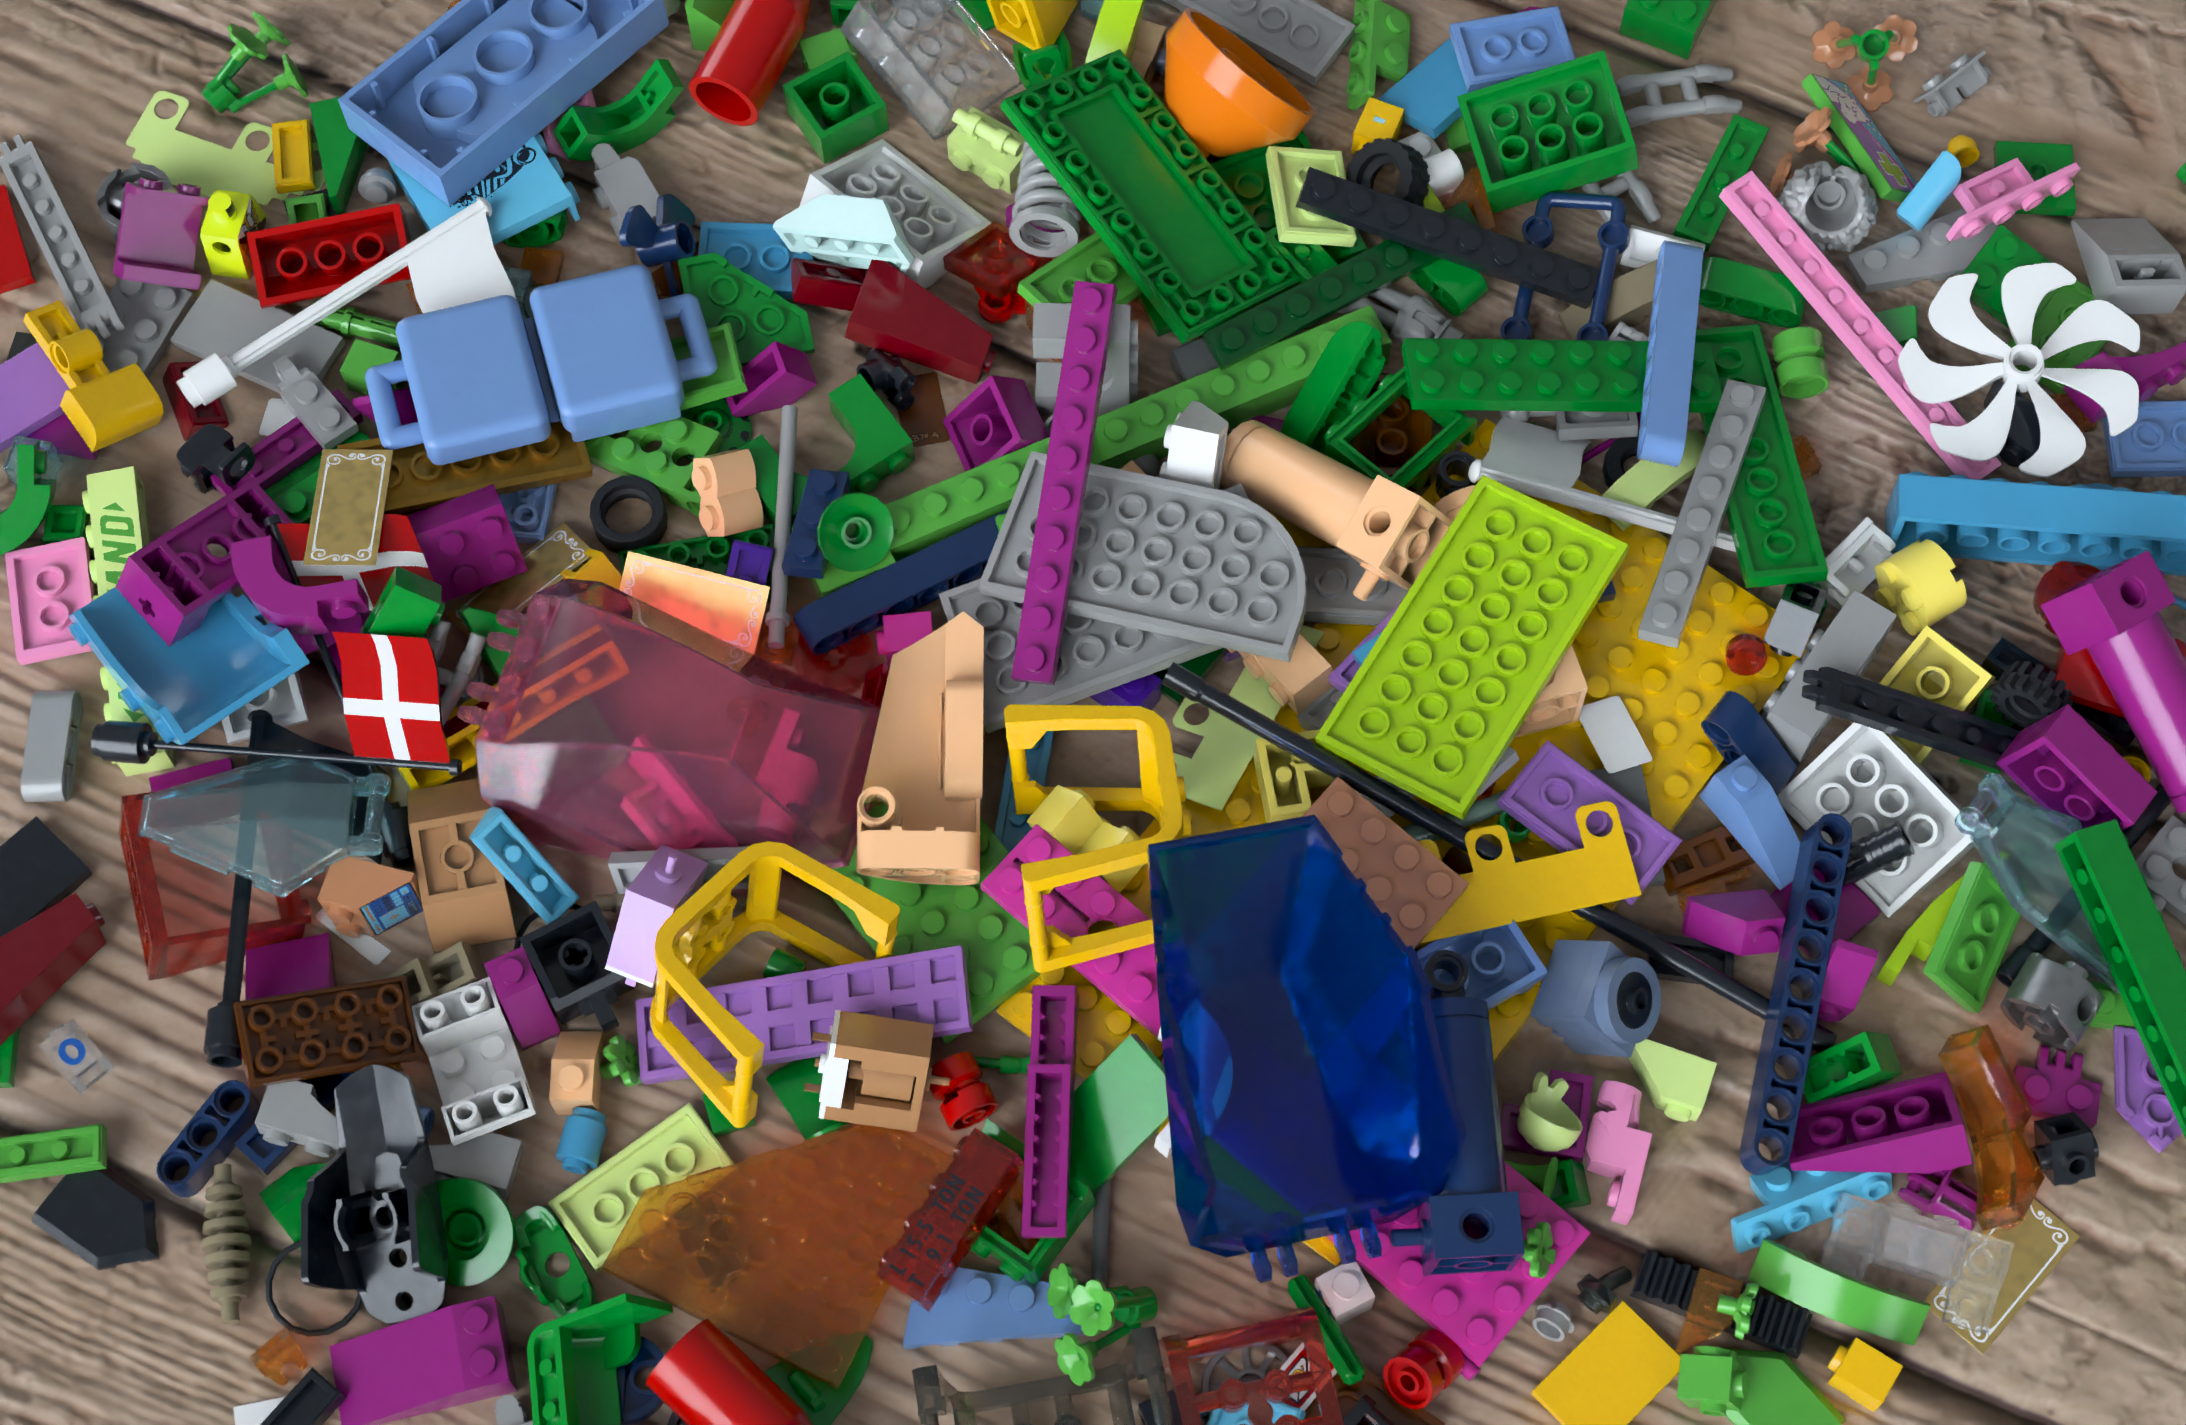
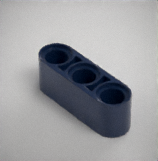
M1726 691L1702 721L1701 727L1727 764H1731L1745 754L1771 784L1777 796L1797 772V766L1754 706L1742 695L1733 691Z
M228 1080L221 1083L161 1156L157 1163V1175L174 1195L191 1197L202 1190L214 1174V1165L222 1164L236 1147L234 1143L255 1123L260 1104L244 1083L238 1080ZM239 1097L245 1098L244 1104L239 1110L228 1112V1106L234 1099ZM217 1131V1137L212 1144L200 1146L203 1136L209 1132ZM183 1166H190L189 1173L184 1179L173 1181V1175L176 1170Z

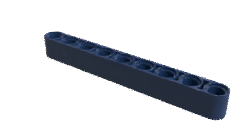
M1829 813L1823 815L1804 832L1801 839L1739 1150V1159L1742 1166L1754 1175L1768 1174L1783 1165L1789 1159L1792 1151L1852 840L1850 823L1839 814ZM1821 831L1826 832L1831 837L1832 844L1825 841ZM1813 869H1817L1823 874L1825 882L1820 881L1815 876ZM1806 907L1813 909L1818 917V921L1810 918ZM1798 945L1804 947L1809 952L1810 960L1800 954ZM1790 984L1797 986L1801 990L1802 999L1797 998L1792 993ZM1783 1023L1793 1029L1795 1039L1785 1034ZM1775 1063L1784 1067L1787 1079L1777 1074ZM1767 1103L1777 1108L1779 1120L1773 1118L1768 1113ZM1759 1143L1768 1147L1771 1152V1160H1767L1761 1155Z

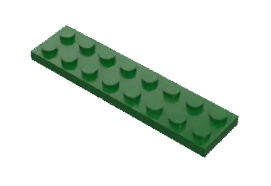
M1759 324L1697 329L1695 342L1711 343L1722 394L1728 379L1767 388L1761 413L1726 510L1745 587L1752 588L1826 581L1828 567ZM1700 413L1706 439L1716 413Z
M1404 338L1401 349L1411 410L1641 412L1648 341ZM1695 342L1688 413H1716L1722 397V391L1711 343Z

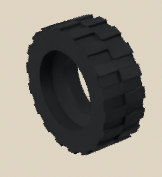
M1381 138L1374 139L1373 142L1364 144L1360 151H1356L1353 155V160L1346 168V179L1348 181L1373 189L1375 178L1384 165L1393 164L1400 171L1399 185L1393 196L1423 206L1424 198L1428 195L1429 191L1428 182H1430V174L1427 171V168H1429L1427 162L1423 160V155L1419 151L1390 138H1386V140Z

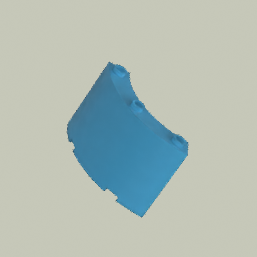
M116 587L68 616L73 622L68 628L81 647L86 644L90 646L108 672L123 689L119 693L128 708L133 713L140 710L154 725L159 735L167 744L173 741L178 745H184L310 663L288 629L279 627L272 622L266 624L263 615L244 594L235 597L232 592H229L212 603L201 627L170 647Z

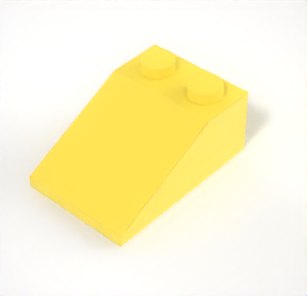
M1926 625L1879 684L1967 713L1996 677L1933 628ZM1892 735L1920 765L1934 750L1933 748Z

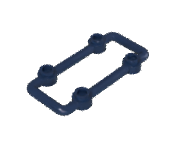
M1569 192L1546 193L1538 200L1534 215L1529 217L1522 226V233L1526 244L1541 249L1548 247L1554 239V228L1549 219L1552 207L1612 211L1610 221L1604 223L1598 230V240L1603 250L1589 323L1583 325L1577 333V340L1609 341L1604 323L1618 255L1622 254L1630 244L1629 231L1625 225L1627 207L1623 200L1611 195ZM1519 286L1513 317L1506 319L1500 329L1502 339L1533 340V331L1528 321L1533 290Z

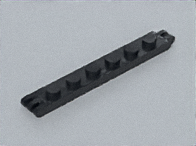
M1821 667L1818 671L1805 670L1803 672V682L1810 685L1802 687L1801 696L1815 701V709L2005 772L1996 762L2018 735L2019 730L1831 667Z

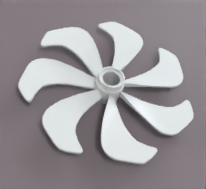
M2057 263L2020 266L2011 270L2003 279L2001 299L2005 317L2016 344L2012 348L1986 328L1977 318L1971 307L1970 296L1978 280L1977 274H1962L1948 278L1929 307L1928 317L1935 331L1957 345L2003 362L1962 367L1938 364L1927 358L1914 338L1909 339L1905 344L1897 361L1912 395L1918 400L1930 404L1958 399L2003 378L2005 384L1993 401L1977 418L1963 426L1930 424L1931 435L1940 450L1973 461L1991 460L2000 454L2009 433L2016 391L2018 393L2029 391L2040 426L2039 449L2019 466L2021 472L2048 478L2071 466L2083 456L2086 449L2085 437L2065 412L2038 385L2041 377L2078 390L2097 402L2106 412L2111 436L2123 433L2137 421L2139 388L2135 379L2129 374L2112 369L2044 368L2045 359L2063 350L2090 341L2110 340L2128 348L2132 352H2137L2140 346L2139 325L2119 308L2103 300L2086 302L2060 325L2041 349L2031 344L2034 317L2042 299L2048 292L2076 282V277ZM2025 365L2031 370L2020 371L2015 366Z

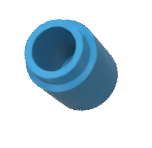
M575 1107L573 1108L572 1115L566 1117L555 1155L556 1159L562 1162L561 1167L564 1170L576 1174H586L587 1169L597 1168L608 1127L605 1125L606 1116L603 1113L589 1108Z

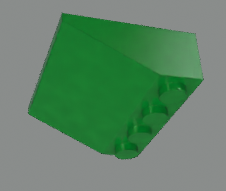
M1604 50L1457 96L1491 214L1538 200L1549 192H1564L1639 168L1636 145Z

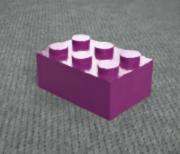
M2069 704L2020 731L1996 762L2069 835L2075 831L2114 819L2117 820L2122 831L2135 824L2157 793L2142 774L2136 771L2116 752L2114 747L2106 742Z

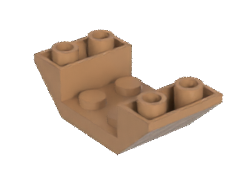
M489 776L407 791L408 824L422 907L434 953H440L460 941L477 946L517 938L511 898L507 892L505 877L469 838L484 814L492 806L495 807Z

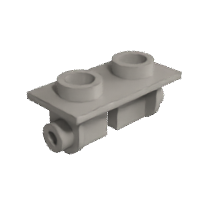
M1982 51L1971 58L1968 53H1965L1948 65L1951 72L1944 77L1941 73H1938L1922 84L1921 87L1924 92L1916 97L1913 102L1917 103L1925 99L1928 103L1927 111L1932 117L1945 116L1950 110L1964 101L1956 88H1959L1964 97L1967 98L1988 83V77L1991 76L1990 69L1978 61L1986 52Z

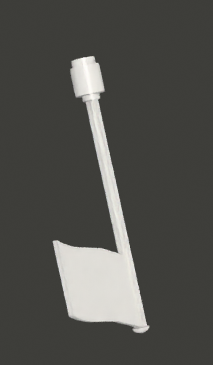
M477 197V201L233 355L229 357L225 355L219 358L216 353H213L182 373L184 377L176 381L177 385L194 408L200 404L204 406L210 404L237 387L234 378L239 376V371L406 266L409 267L415 297L422 313L501 295H510L516 299L513 286L494 249L486 217L490 218L492 215L490 203L483 197Z
M1508 417L1500 419L1495 426L1487 455L1482 461L1480 459L1475 460L1470 465L1468 476L1472 483L1479 481L1482 475H1485L1523 494L1668 534H1673L1678 517L1573 489L1580 475L1583 453L1590 447L1592 441L1587 439L1558 441V434L1555 430ZM1720 529L1714 546L1736 552L1731 532Z

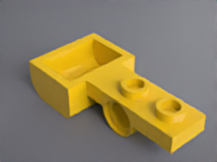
M60 300L25 314L23 322L70 388L65 391L60 407L91 452L159 425L163 417V405L158 393L140 367L133 363L110 372L102 361L103 350L97 336L90 329L81 330Z

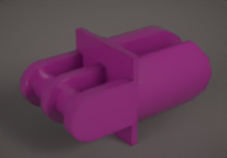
M1953 1170L1930 1173L1931 1176L1940 1180L1938 1185L1926 1179L1928 1174L1908 1173L1906 1179L1909 1183L1906 1188H1900L1898 1191V1196L1923 1211L1921 1215L1925 1216L1929 1212L1965 1234L1971 1235L1975 1228L1973 1222L1979 1221L1983 1212L1981 1208L1987 1206L1990 1197L1951 1176L1950 1174ZM1919 1190L1931 1195L1929 1201L1918 1195Z

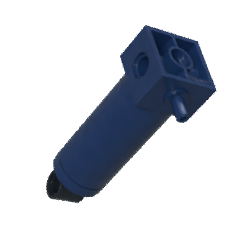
M1449 950L1438 951L1430 956L1420 976V987L1423 994L1427 997V1001L1412 1005L1406 1010L1425 1204L1417 1215L1419 1228L1392 1229L1390 1231V1243L1393 1247L1420 1246L1423 1276L1511 1271L1525 1254L1518 1191L1508 1192L1488 1004L1482 999L1465 997L1464 984L1468 978L1466 961L1461 955ZM1438 969L1447 970L1453 976L1454 983L1447 985L1438 982L1433 972ZM1464 1229L1472 1231L1477 1239L1467 1236Z

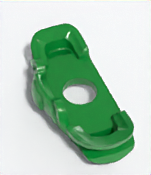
M534 1206L519 1215L514 1221L515 1239L519 1246L515 1254L519 1260V1275L527 1290H531L538 1297L542 1305L549 1306L557 1318L597 1304L598 1300L593 1284L562 1224H560L548 1206ZM564 1253L569 1258V1269L562 1277L554 1278L547 1271V1262L552 1255Z

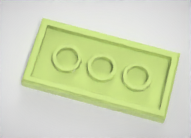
M689 1102L550 1200L548 1204L598 1274L672 1221L673 1215L700 1201L739 1173V1170Z

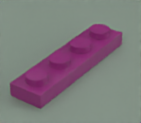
M338 388L331 392L357 425L364 421L361 412L353 407V404ZM295 417L251 448L255 455L254 466L233 487L227 486L215 474L210 476L214 487L223 496L231 493L251 479H254L265 491L318 454L323 448L299 419Z

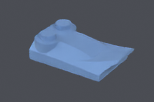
M1514 919L1512 924L1435 940L1411 954L1399 968L1420 986V976L1430 956L1442 950L1454 951L1462 956L1468 967V978L1464 984L1465 997L1486 1001L1488 1011L1516 994L1528 992L1534 987L1535 983L1547 977L1548 974L1545 966ZM1438 969L1433 972L1438 982L1447 985L1454 983L1453 976L1447 970ZM1406 1023L1402 1029L1409 1038L1408 1024Z

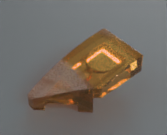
M1702 1268L1699 1269L1688 1310L1683 1318L1675 1348L1676 1353L1682 1354L1691 1347L1721 1334L1724 1329L1730 1327L1733 1316L1717 1311L1720 1294L1738 1298L1743 1281Z

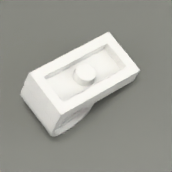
M1421 131L1398 141L1413 147L1414 150L1419 151L1423 155L1422 158L1429 167L1427 168L1428 174H1430V182L1428 184L1440 203L1462 194L1464 172L1460 160L1453 150L1446 149L1441 152L1434 139Z

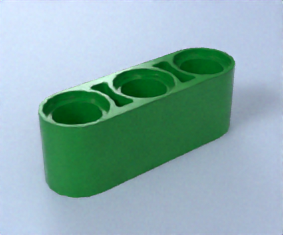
M1442 258L1408 275L1412 281L1440 306L1456 317L1462 315L1488 292L1486 281L1478 271Z
M1718 257L1703 259L1699 305L1783 328H1795L1801 324L1807 300L1786 275Z

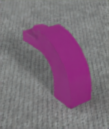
M271 535L230 543L232 567L240 586L256 609L266 619L279 627L301 634L330 633L329 618L347 619L355 616L356 613L369 611L368 596L357 579L312 587L297 586L286 581L283 558Z

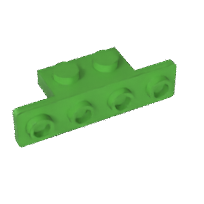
M1355 0L1354 17L1351 23L1355 24L1356 27L1353 30L1355 34L1352 37V47L1348 56L1350 74L1346 85V92L1348 93L1347 108L1353 111L1367 102L1369 97L1372 98L1374 96L1376 74L1397 83L1408 73L1411 15L1385 4L1381 0Z

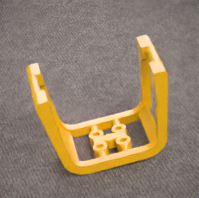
M1025 704L1006 706L1004 708V719L1016 815L1033 814L1055 788L1041 786L1036 781H1029L1030 776L1028 774L1025 749H1032L1046 731L1137 730L1142 788H1065L1072 791L1078 788L1086 792L1095 802L1093 807L1095 811H1144L1154 816L1160 825V831L1149 838L1082 854L1021 864L1025 895L1024 903L1027 911L1034 969L1039 973H1044L1165 941L1174 936L1182 929L1188 919L1189 899L1184 863L1193 861L1190 836H1183L1191 834L1189 810L1186 809L1185 803L1181 804V802L1186 801L1183 776L1177 777L1171 735L1165 720L1156 712L1141 706ZM1156 861L1159 918L1072 938L1053 925L1046 926L1042 895L1049 894L1054 887Z
M767 841L752 844L739 852L665 920L657 932L654 946V958L657 965L656 993L652 999L649 1020L653 1035L736 1128L745 1127L756 1116L758 1095L752 1090L753 1074L762 1067L765 1045L728 1012L698 980L744 937L758 931L771 932L830 967L869 961L777 910L782 868L852 909L865 933L878 942L875 959L892 957L895 937L898 931L900 907L896 903L785 843ZM749 874L746 910L732 919L737 899L731 895V890ZM680 997L686 1001L737 1059L735 1081H727L715 1070L669 1020L668 1011Z

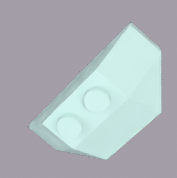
M821 194L778 219L773 225V229L790 251L799 254L807 252L817 259L842 266L868 269L873 259L885 261L900 272L905 273L914 260L901 224L891 212L890 206L877 197L860 198L846 194Z

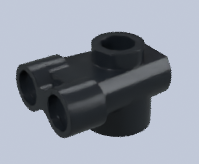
M880 349L871 350L866 355V362L858 365L857 375L861 374L874 392L882 390L887 395V400L898 411L908 410L914 402L911 389L916 383V377L902 364L898 356H888Z

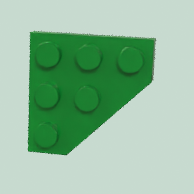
M716 252L677 259L684 294L690 293L698 298L707 329L730 322L742 367L774 341L806 354L815 353L808 315L805 310L795 304H791L753 276L742 272L730 264L727 259Z

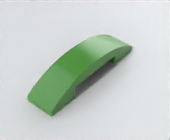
M1766 1238L1762 1240L1748 1275V1280L1760 1284L1761 1287L1804 1308L1859 1330L1909 1345H1915L1930 1308V1304L1889 1287L1887 1290L1871 1285L1806 1259L1804 1253Z

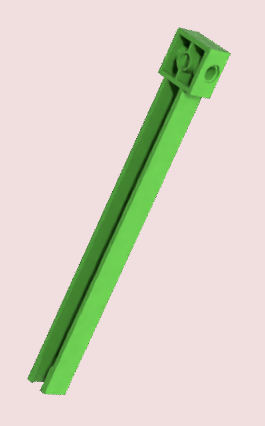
M1368 305L1271 345L1224 370L1218 367L1097 417L1090 463L1120 469L1131 460L1135 461L1137 458L1147 454H1155L1158 460L1167 457L1169 449L1164 448L1166 429L1169 424H1174L1178 413L1183 412L1192 401L1201 402L1228 421V425L1233 429L1257 415L1266 416L1292 405L1330 339L1339 329L1351 322H1366L1382 334L1380 339L1382 343V356L1385 357L1384 366L1389 363L1392 341L1372 306ZM1050 437L885 504L891 514L894 526V537L888 553L878 564L865 571L858 572L838 569L828 561L823 579L809 578L818 598L820 599L1008 509L1031 451L1047 454ZM850 523L845 531L847 536H851L855 532L856 526L854 523Z

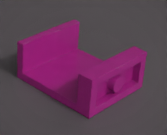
M139 177V183L126 182L113 274L122 280L199 290L201 274L194 271L193 267L202 206H209L208 200L210 197L201 193V187L191 184L178 183L177 189L163 187V181Z

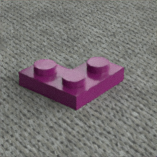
M1550 1070L1548 1087L1559 1078H1563L1567 1082L1569 1088L1561 1100L1574 1112L1583 1126L1580 1136L1568 1149L1551 1152L1535 1149L1517 1129V1119L1521 1106L1503 1103L1500 1116L1503 1150L1552 1158L1556 1157L1564 1160L1573 1159L1582 1162L1593 1076Z

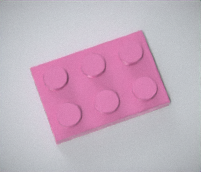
M80 537L5 553L16 659L20 665L93 651L88 644L81 647L68 628L73 623L68 616L92 602L93 596H95L93 580L89 569V544L86 539Z

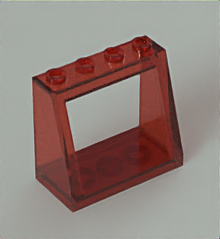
M245 778L121 796L119 837L149 981L171 977L226 961L229 927L168 937L148 841L241 816ZM259 812V825L280 919L248 924L245 955L248 949L303 938L305 925L311 923L309 902L307 899L301 900L298 889L299 886H303L301 866L299 862H292L290 850L295 847L293 830L291 827L284 826L283 823Z

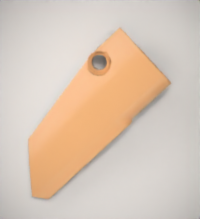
M964 611L934 632L892 655L863 790L857 802L856 872L859 874L893 881L933 885H974L980 881V798H982L984 627ZM879 801L886 804L888 811L882 817L873 818L867 815L865 808L871 802Z

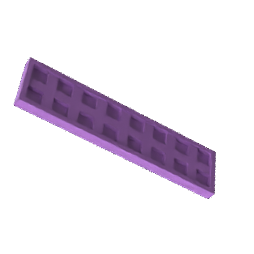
M962 945L706 988L728 1012L765 1045L762 1066L819 1057L821 1053L826 1054L828 1042L812 1040L813 1032L829 1034L830 1026H833L835 1010L934 1024L932 1038L973 1031L966 953ZM653 997L635 1000L640 1081L645 1085L691 1078L653 1035L649 1021ZM680 997L668 1011L669 1020L719 1073L734 1071L737 1059L686 1001Z

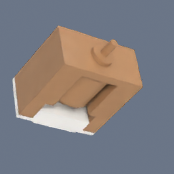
M835 1010L833 1026H830L829 1034L813 1032L812 1040L828 1042L826 1054L821 1053L820 1059H815L814 1067H819L818 1073H823L821 1085L804 1084V1091L820 1093L819 1102L821 1103L818 1118L917 1132L924 1091L929 1092L930 1084L949 1086L950 1078L932 1075V1066H929L934 1024Z

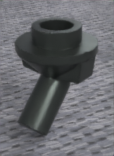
M1621 1266L1599 1279H1596L1591 1274H1587L1576 1284L1581 1291L1577 1298L1596 1315L1601 1310L1610 1314L1619 1301L1612 1291L1630 1282L1632 1273L1626 1266Z

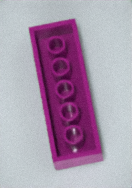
M494 484L408 515L435 583L442 585V602L528 571ZM283 562L285 580L293 584L288 573V570L286 568V565ZM371 612L356 614L347 619L329 618L330 633L322 634L326 645L329 646L336 643L331 631L360 633ZM289 631L304 654L319 649L313 634Z

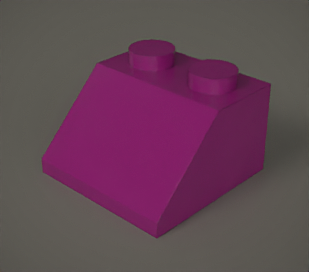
M991 375L942 420L965 471L1050 437L1023 379Z

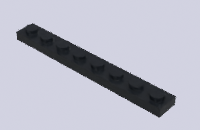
M1309 167L1305 174L1296 204L1297 208L1584 309L1591 304L1600 269Z

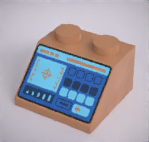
M334 853L317 898L336 927V931L353 938H359L361 934L376 937L423 912L418 879L413 872Z

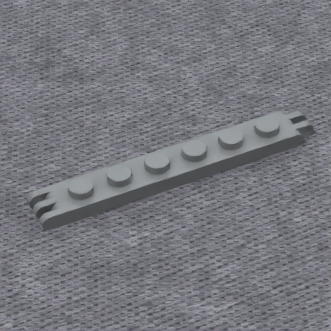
M20 134L13 137L17 146L13 150L7 141L0 143V148L4 154L0 156V165L81 330L87 328L91 331L98 329L104 339L112 336L106 325L112 322V325L118 332L125 329L118 311L32 141L25 143Z

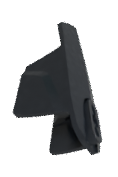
M372 1064L354 1072L334 1089L339 1149L338 1153L307 1181V1190L301 1202V1280L304 1285L320 1289L357 1290L367 1312L389 1324L403 1322L439 1310L445 1303L448 1284V1249L433 1161L411 1077L396 1068L382 1064ZM401 1249H403L407 1255L406 1263L400 1259L399 1255ZM407 1292L413 1298L412 1306L406 1302Z

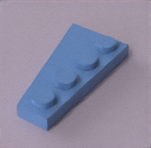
M919 1261L916 1279L925 1285L922 1287L916 1282L914 1283L903 1349H917L919 1346L940 1345L941 1347L959 1345V1343L981 1341L993 1343L1026 1338V1340L1063 1337L1069 1332L1076 1336H1081L1083 1331L1081 1325L1072 1322L1070 1314H1067L1064 1319H1056L1054 1317L1053 1307L1049 1306L1047 1301V1291L1050 1287L1049 1282L1039 1281L1035 1286L1025 1278L1018 1283L1007 1275Z

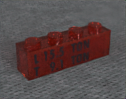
M977 1128L973 1129L969 1137L964 1136L958 1142L953 1152V1161L944 1173L941 1172L934 1178L928 1190V1198L920 1209H915L909 1215L904 1225V1234L896 1246L892 1245L885 1251L879 1262L880 1269L876 1275L886 1285L928 1312L1024 1170V1162L1016 1152Z

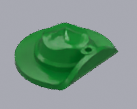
M465 1177L438 1180L437 1186L448 1249V1284L470 1286L482 1283L497 1274L511 1256L515 1243V1224L510 1208L495 1189L479 1180Z

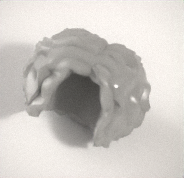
M1823 160L1813 164H1806L1803 168L1796 169L1794 176L1786 181L1783 192L1777 198V201L1821 252L1824 249L1828 251L1834 249L1835 251L1851 252L1854 245L1859 244L1864 237H1867L1872 225L1876 224V213L1879 209L1876 205L1875 191L1869 187L1866 175L1859 174L1854 169L1843 165L1832 169L1829 163Z

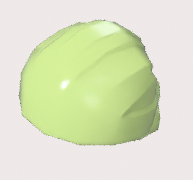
M1541 1071L1536 1074L1533 1081V1090L1524 1098L1519 1109L1517 1129L1535 1149L1549 1152L1565 1150L1578 1139L1583 1126L1574 1112L1561 1100L1569 1088L1567 1082L1563 1078H1559L1548 1087V1077Z

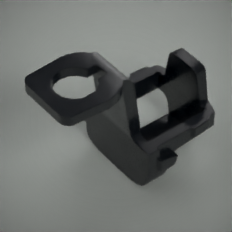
M215 424L205 425L180 447L176 454L182 473L187 478L191 476L197 490L204 494L212 489L219 492L212 484L210 476L213 474L218 476L227 486L233 487L253 468L255 463V455L247 443L243 442L235 448L233 436L221 426L218 427Z

